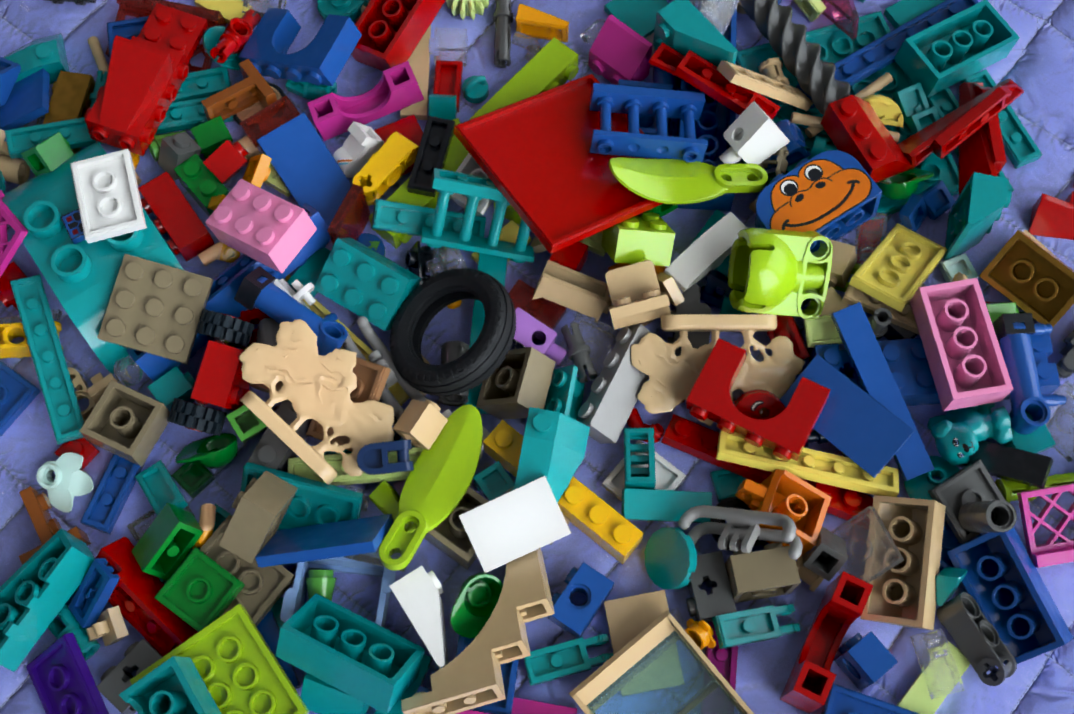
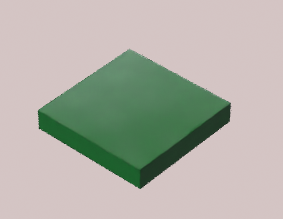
M195 547L154 598L199 632L224 613L245 584Z

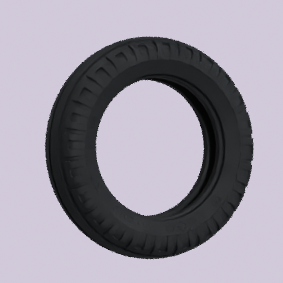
M457 268L436 274V276L430 277L422 285L420 284L411 292L412 295L408 296L401 305L402 308H399L390 333L392 361L400 376L410 386L430 395H456L478 386L483 380L488 379L495 372L496 368H499L514 340L516 313L512 299L498 280L479 270ZM475 299L481 301L485 310V320L482 331L472 347L462 356L442 365L425 363L421 355V342L424 332L434 316L446 306L459 300Z

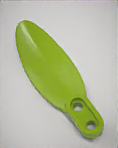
M624 157L611 158L608 163L614 177L628 190L645 199L663 204L700 203L715 199L725 193H757L763 190L768 180V174L765 169L756 164H720L715 167L703 162H686L681 159Z
M467 404L454 411L447 418L448 422L429 450L424 449L415 462L414 471H410L400 495L398 516L379 547L380 560L385 568L393 571L405 568L410 563L425 535L452 513L468 490L478 466L483 440L482 419L480 412L475 406ZM410 527L416 528L412 533L406 532ZM394 553L401 554L398 559L391 558Z

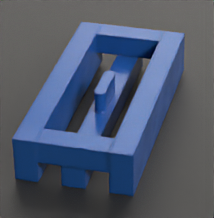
M105 558L94 559L68 607L82 628L92 627L97 622L120 579L118 574H112L114 571L112 566H106L108 561Z

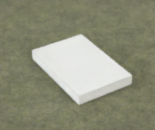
M128 148L70 163L84 237L88 244L147 228L132 156Z
M546 476L459 515L485 573L571 534Z

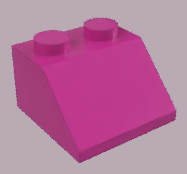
M611 14L607 17L589 50L588 66L595 74L602 75L613 85H618L619 79L643 81L649 75L650 63L648 62L652 56L653 44Z

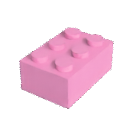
M243 179L237 182L205 221L206 225L221 243L280 273L285 271L317 230L305 209Z

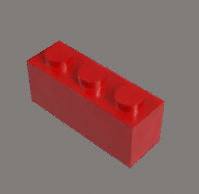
M167 171L138 188L143 196L141 199L143 208L148 215L152 212L157 218L153 222L161 235L167 232L171 238L166 242L175 256L181 253L187 262L215 244L208 230Z

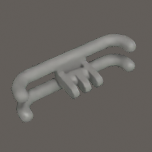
M361 316L357 320L358 327L374 349L368 356L370 362L391 369L381 399L385 404L391 405L394 408V415L398 420L404 409L388 388L398 382L411 400L415 399L425 402L427 398L400 376L394 366L390 351L378 337L365 316ZM348 332V336L342 345L344 349L357 352L356 357L367 360Z
M698 505L684 512L678 521L679 527L685 530L698 518L726 520L727 523L704 522L692 528L687 535L691 537L694 545L702 536L715 534L721 535L718 540V548L720 550H727L729 547L730 551L738 552L741 548L743 553H750L756 540L789 544L788 555L791 559H798L802 554L803 544L800 537L796 535L795 522L784 514ZM759 524L780 526L783 530L761 528Z

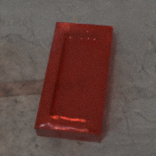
M284 96L239 124L256 148L259 146L257 139L299 116L300 113L289 98Z

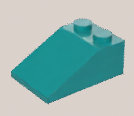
M674 0L657 11L653 38L655 50L663 42L684 56L691 50L716 67H718L721 60L735 64L738 50L689 0Z

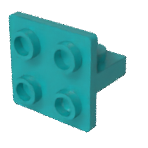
M569 365L554 369L545 402V410L561 412L577 420L585 383H581L579 377H577V366Z

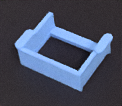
M351 555L297 563L293 588L287 589L284 594L280 618L284 623L304 605L307 590L305 578H308L310 569L382 577L375 623L385 628L389 598L392 592L389 585L395 582L396 571L385 568L380 558Z

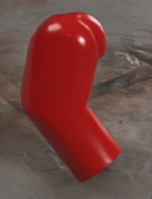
M636 408L632 410L627 420L629 428H654V443L659 442L664 435L663 427L658 423L651 425L643 423Z

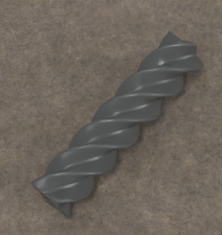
M740 0L746 14L756 23L759 32L769 40L773 51L783 59L787 70L797 78L801 89L811 97L814 106L822 115L825 114L829 103L850 96V84L846 81L835 79V64L820 60V44L806 41V26L792 23V7L781 6L778 4V0Z

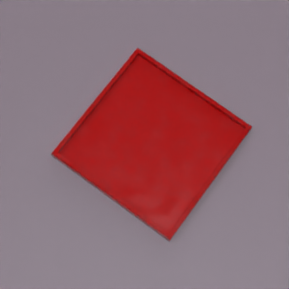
M593 74L454 126V135L550 254L663 204L645 199L631 192L614 177L608 163L611 158L640 157L589 153L593 130H600V112L589 111L593 83H600ZM611 113V131L628 132V114ZM639 128L640 134H645V133Z

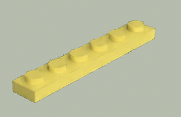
M721 430L718 436L717 460L773 472L775 469L787 470L800 479L871 495L897 497L899 494V469L885 466L878 476L873 478L848 457L804 447L797 461L791 458L789 461L775 456L772 453L773 450L764 445L761 447L751 445L745 441V436L738 432L729 434Z

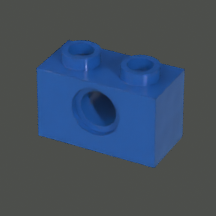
M584 562L579 569L573 567L564 580L568 585L562 594L556 592L552 597L555 614L548 616L549 620L575 638H581L614 587L613 581ZM576 592L583 593L587 597V602L582 606H575L571 603L570 596Z
M872 631L863 637L858 632L838 649L841 655L834 660L860 691L875 683L898 663Z

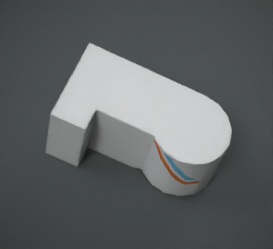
M355 121L347 129L351 134L345 140L343 146L338 148L333 154L334 159L347 178L354 177L368 162L370 157L384 144V141L372 127Z

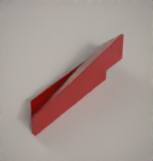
M1006 79L897 144L912 165L911 170L932 153L943 159L1023 94L1024 90L1011 79Z
M983 82L962 83L959 86V107L991 89V87H983ZM998 114L959 145V195L973 172L998 176L1007 162Z

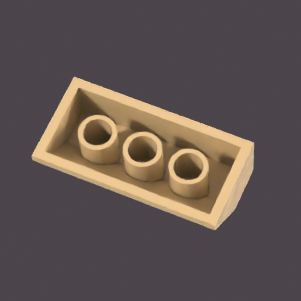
M874 495L864 580L874 586L860 619L934 631L936 575L940 571L945 505L936 500Z

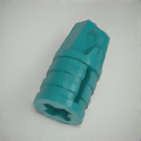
M287 80L285 85L287 91L311 100L331 92L337 93L336 82L333 86L321 84L317 86L308 82Z

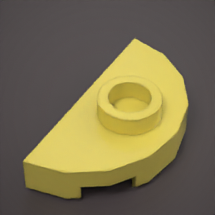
M869 95L863 98V100L870 103L884 125L903 128L904 117L899 105L895 101L883 95Z

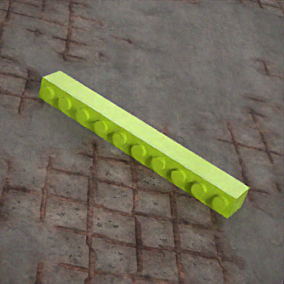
M554 37L469 120L563 85L567 80L571 81L579 70L578 54ZM454 134L443 170L456 172L469 152ZM409 177L385 200L436 209L439 192H436L435 197L410 193L407 190ZM373 213L369 216V220H370V223H371V227H372ZM372 229L395 249L402 243H407L413 236Z

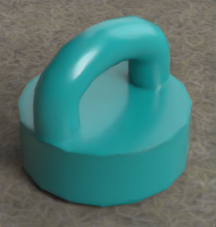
M471 76L463 82L462 92L468 102L475 104L487 99L489 86L485 76Z

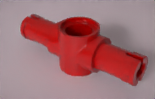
M249 9L242 18L231 19L224 33L220 36L219 43L210 51L213 59L220 56L216 62L224 63L232 53L238 54L242 51L252 35L253 29L261 20V16L258 13L252 16L255 10Z

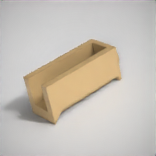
M550 260L547 261L532 299L543 297L546 300L593 317L596 323L602 313L607 314L609 312L608 306L612 305L607 283Z

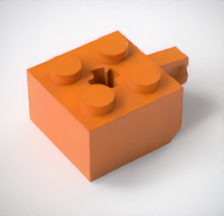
M777 469L759 484L745 479L738 486L735 496L749 505L751 510L780 513L789 516L795 522L796 535L800 537L803 544L801 556L816 546L832 498L787 470ZM759 524L761 528L783 530L780 526ZM766 541V542H768L769 544L779 543V542ZM782 543L783 547L790 546L789 544Z

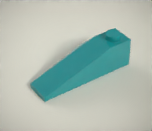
M61 33L35 39L2 57L20 64L21 71L16 82L43 68L50 74V84L57 81L60 71L70 72Z

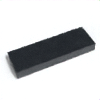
M428 116L407 185L408 192L430 197L436 196L437 189H432L433 169L444 168L454 134L455 121Z
M979 441L978 451L969 456V462L956 465L964 468L973 461L981 459L992 476L1044 489L1053 459L1052 457L987 441Z

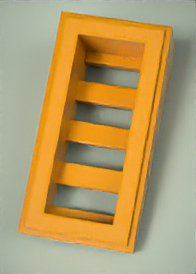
M519 4L516 15V35L552 40L555 37L560 42H568L569 22L530 6Z

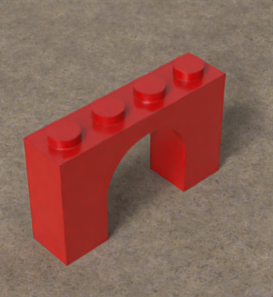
M718 338L686 399L687 409L690 410L689 413L697 419L705 421L708 418L716 422L717 427L724 432L733 434L735 431L744 435L745 441L753 446L761 447L764 445L772 449V453L780 459L789 461L791 458L797 461L829 398L831 389L802 377L789 404L780 414L769 419L750 418L742 414L735 407L730 396L731 388L746 360V350Z
M843 571L827 587L780 700L808 714L824 706L836 678V674L830 672L836 652L852 622L862 615L874 585Z

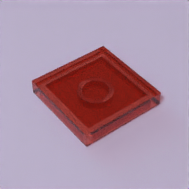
M355 184L351 186L327 229L333 245L337 238H353L357 241L369 221L371 214L363 187Z

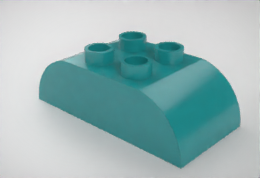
M96 141L75 153L54 171L37 175L5 193L2 201L29 231L23 240V244L66 313L105 368L110 373L115 374L133 363L134 360L126 351L128 348L101 341L97 337L124 255L129 254L181 270L184 269L144 209L146 229L89 244L86 240L77 244L72 242L61 219V216L79 208L70 163L107 154L101 144Z

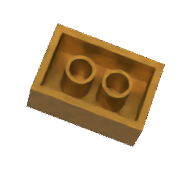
M1020 230L1016 231L979 275V277L1009 300L1016 302V305L1026 313H1032L1033 318L1039 323L1050 324L1052 327L1074 304V270Z

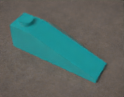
M530 407L514 490L546 476L557 502H559L585 457L590 427L561 412Z

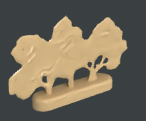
M768 314L661 316V329L667 332H680V337L673 344L665 342L657 334L648 332L641 338L639 344L631 345L632 366L649 376V380L643 383L637 398L651 414L672 412L677 405L688 398L719 338L720 332H741L744 340L741 348L746 349L747 352L746 360L730 391L732 402V393L739 389L744 393L755 389L767 390L781 399L795 382V376L803 371L805 361L794 354L793 342L787 336L775 337L768 345L755 340L753 337L755 332L773 331L777 328V315ZM688 332H711L712 341L698 349L693 348L688 339ZM750 346H753V351L759 349L764 358L763 361L758 362L752 357ZM678 347H681L680 356L675 355V350ZM765 348L771 349L772 356L766 354ZM708 418L705 421L698 419L709 427L714 422Z
M297 319L293 322H281L276 334V346L253 342L239 355V360L243 362L241 368L242 379L248 383L264 384L267 386L270 398L264 402L253 391H248L240 401L328 485L336 478L337 471L324 459V453L327 451L342 454V466L348 475L361 476L364 472L361 471L357 463V455L360 449L371 443L394 441L395 433L392 429L394 408L391 405L376 400L353 402L350 399V393L357 388V377L353 373V368L356 366L357 352L335 348L325 356L318 355L317 335L305 321ZM278 381H282L283 386L277 392L275 385ZM287 399L291 401L297 418L288 425L271 409L275 403ZM307 419H314L323 427V440L315 446H310L296 433L297 429ZM332 427L334 433L328 436V428ZM337 436H348L350 438L349 443L338 446L339 444L336 441L333 444L330 443ZM347 448H352L353 452L349 455L343 452Z

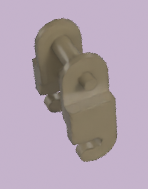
M784 146L773 154L778 155L777 160H770L769 157L760 163L759 166L765 169L768 167V164H777L776 176L786 173L788 166L786 157L789 153L787 147Z

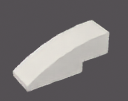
M732 212L728 213L685 249L670 264V267L668 266L665 269L664 273L672 276L677 286L685 292L708 275L709 271L716 269L723 263L725 257L731 254L733 243L738 239L739 231L748 227Z

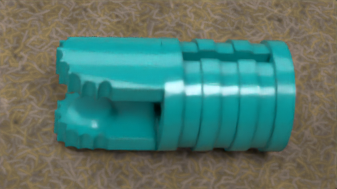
M65 604L58 613L62 622L54 619L48 629L57 640L64 634L73 633L86 661L98 651L100 644L97 640H89L86 632L87 628L81 627L69 610V606Z

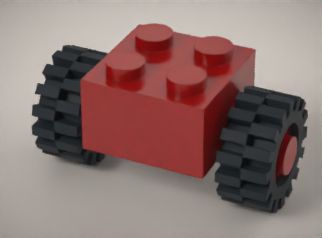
M206 309L202 310L196 332L218 340H208L190 397L199 404L174 398L167 421L195 431L221 435L227 413L204 405L209 403L231 410H236L244 405L240 399L248 391H251L249 390L250 383L242 379L241 368L243 362L239 360V355L244 350L228 346L225 342L248 348L254 324L227 314Z

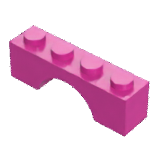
M409 61L384 70L379 83L364 94L343 97L331 92L307 104L314 124L324 141L348 132L347 129L353 121L365 125L425 99Z

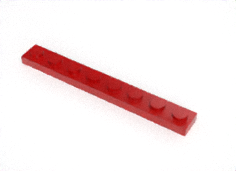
M673 414L661 443L756 483H762L772 473L717 460L719 433ZM802 479L832 497L827 513L870 530L873 497L861 492Z

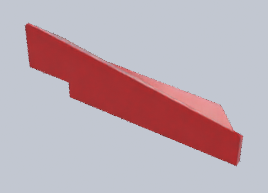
M662 42L648 62L683 79L738 115H741L753 101L772 120L781 108L757 92L730 83L717 70L715 65L691 50L684 56Z
M1074 191L1071 192L1065 201L1042 193L1033 206L1028 232L1037 236L1074 240Z
M122 537L101 548L96 558H105L108 561L106 566H112L114 569L112 574H118L120 577L108 602L113 607L119 605L122 616L162 656H165L198 633V631L154 598L164 586V583L159 580L160 578L142 572L131 552L134 545L127 537Z

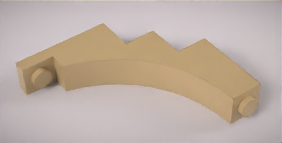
M540 548L506 563L503 587L498 602L482 630L456 658L430 675L432 691L418 692L412 697L401 700L403 714H457L506 699L500 665L531 656L525 623L555 614L543 553Z

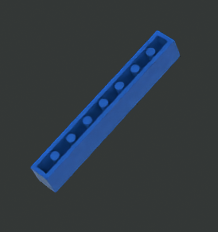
M308 203L303 204L301 208L305 209L317 230L285 271L280 273L243 254L213 278L214 281L205 309L239 318L241 311H246L247 308L234 300L245 276L260 266L268 273L277 272L279 275L278 280L285 279L296 268L303 266L307 259L316 251L326 247L335 234L317 210ZM197 333L189 359L208 340L212 341L215 338ZM130 348L126 350L134 362L153 382L174 367L182 364Z

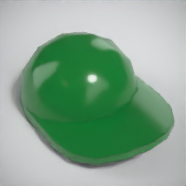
M917 168L909 169L877 182V185L885 197L891 200H904L917 190L919 182L933 177L934 172Z
M221 433L220 436L213 435L194 441L180 451L175 462L186 463L198 460L201 465L211 469L222 468L237 455V437L231 433Z
M481 572L471 575L465 580L450 614V624L457 634L466 638H475L479 634L498 602L503 587L501 580L492 574Z

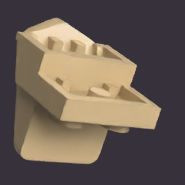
M641 261L615 268L605 273L612 305L608 306L614 330L636 324L646 326L663 315H671L668 294L660 290L652 261Z

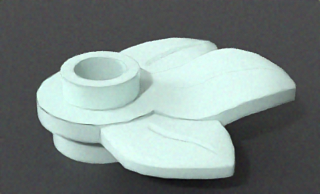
M74 452L64 453L56 461L45 462L36 474L39 485L47 490L51 505L66 513L72 511L74 496L87 495L94 489L91 477L85 471L80 470L84 457ZM53 471L55 472V480L52 478Z

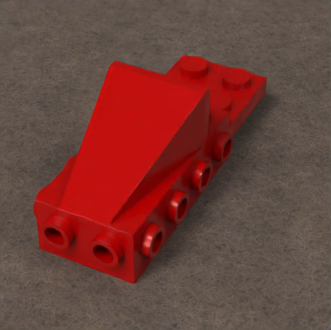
M156 3L138 37L132 36L130 40L118 35L115 36L106 84L99 88L96 102L92 108H88L85 114V123L87 124L91 139L120 149L128 148L130 152L144 156L147 148L153 142L160 124L164 121L171 103L175 100L180 86L187 78L189 72L188 63L208 27L207 19Z

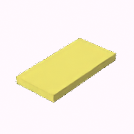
M897 223L855 272L849 285L902 312L918 288L923 285L942 260L947 249Z

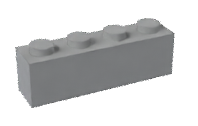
M641 324L624 327L618 332L616 336L617 342L612 352L606 356L603 362L604 367L599 377L591 385V393L587 401L582 404L578 411L576 421L590 427L589 436L600 444L617 442L638 400L637 395L643 383L649 378L648 375L633 367L631 362V345L639 344L642 337L648 332L652 333Z

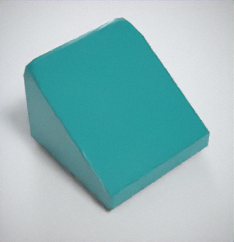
M945 567L936 575L937 606H942L952 597L966 576L967 569Z

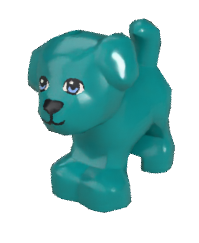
M990 403L949 410L946 415L930 418L927 427L935 438L938 453L951 465L967 464L969 456L978 451L979 441L993 438L1000 444L1013 441L1011 420L1006 408L1002 406L991 412V408L995 407V404Z

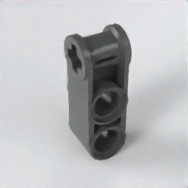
M962 592L938 607L937 616L939 621L948 630L960 652L968 659L983 683L989 686H997L1005 678L1015 673L1017 662L1014 656L1007 649L994 626L987 620L980 610L978 603L970 594Z

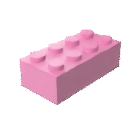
M978 278L919 287L910 304L943 412L1003 401L1013 390V386Z

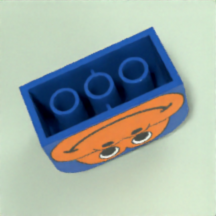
M839 150L825 151L809 160L803 159L787 174L777 175L761 191L756 203L755 228L798 232L816 231L836 241L876 216L882 190L852 155ZM816 240L811 244V253H814L819 249V240Z

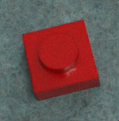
M85 438L63 443L54 452L58 457L68 452L82 455L84 459L80 470H83L99 453Z

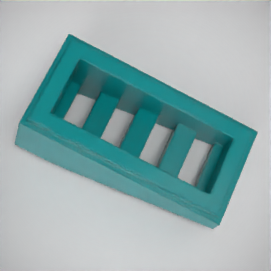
M624 428L625 488L655 490L654 428ZM630 440H648V444H630ZM630 452H648V455H631ZM648 464V468H631V465Z

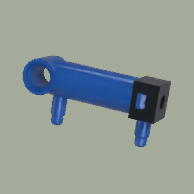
M259 266L244 277L234 298L238 303L250 311L256 307L279 324L285 321L293 322L297 319L305 321L317 335L318 355L325 356L335 348L341 349L348 336V332L342 324L336 321L338 317L335 313H330L321 318L274 284V281L279 278L278 273L275 271L268 273Z
M1032 313L1002 314L992 324L1013 386V390L1009 393L1012 408L1009 413L1011 427L1017 433L1027 435L1033 433L1049 421L1051 415L1050 406L1064 405L1067 402L1064 395H1042L1031 336L1050 334L1053 331V327L1050 324L1034 323ZM1025 411L1032 415L1033 421L1026 416Z

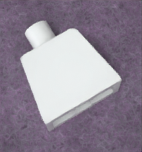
M753 101L724 132L723 137L731 147L720 155L719 158L724 164H737L743 159L747 164L759 165L787 145L790 140L761 107Z

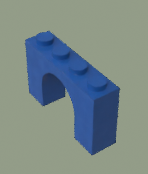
M268 7L238 57L241 61L249 59L262 76L274 79H288L294 82H308L317 86L320 84L333 86L362 34L350 17L328 14L315 38L305 48L295 53L287 54L301 26L289 10Z

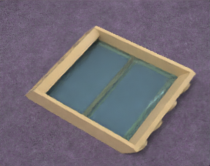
M668 610L569 693L585 714H754Z

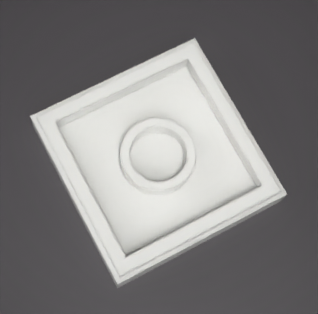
M638 440L635 444H645V443L642 442L641 440ZM630 452V454L648 455V452ZM655 452V490L675 491L686 478V475ZM624 458L602 483V487L621 502L622 489L625 488ZM648 464L631 465V468H648Z

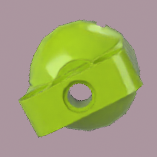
M764 228L740 230L738 239L734 241L728 268V286L731 289H735L729 294V300L733 309L745 313L802 317L805 320L818 318L822 313L828 291L833 254L831 241L816 231L798 232ZM819 240V249L814 253H811V244L814 241ZM811 298L810 306L805 310H801L802 302Z

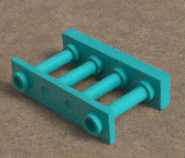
M438 168L433 169L432 189H437L439 194L432 228L423 226L421 228L422 243H426L427 246L432 248L444 246L505 257L516 263H525L526 261L534 263L533 247L527 245L531 229L522 218L516 243L499 240L506 208L510 203L490 178ZM454 193L463 194L467 197L460 233L443 230L450 195ZM482 198L493 200L496 203L488 238L471 235L478 202Z

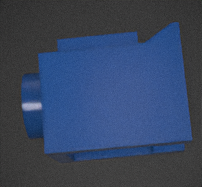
M787 119L776 123L790 140L785 145L789 151L786 157L788 166L811 155L804 148L806 142L801 129L797 125L791 124Z

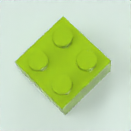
M643 212V215L634 216L603 230L601 246L614 263L634 264L650 260L655 266L670 267L676 233L659 214Z

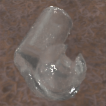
M519 31L515 32L512 43L526 49L528 52L525 55V59L530 61L542 49L539 42L531 36Z

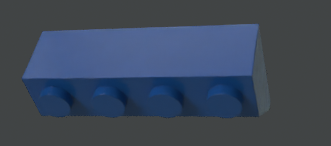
M1014 527L1007 532L987 533L947 552L955 568L968 570L962 580L967 593L976 600L980 610L994 626L999 637L1014 656L1017 664L1066 645L1073 639Z

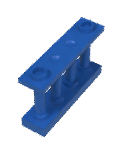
M593 83L589 111L600 112V130H593L589 153L702 162L708 146V140L696 139L695 120H700L705 104V93ZM611 113L628 114V132L611 131ZM639 115L656 117V135L640 134ZM667 118L683 119L684 138L668 136Z

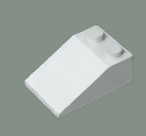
M421 565L389 585L436 665L441 669L448 664L444 606L440 597L444 591L435 573L432 570L427 573Z

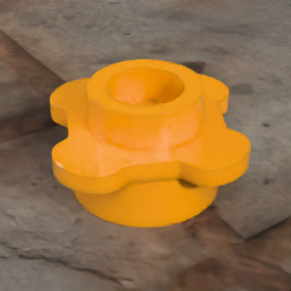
M692 618L686 621L688 627L685 629L686 633L701 650L706 646L710 649L716 646L713 630L706 621L700 620L698 622Z

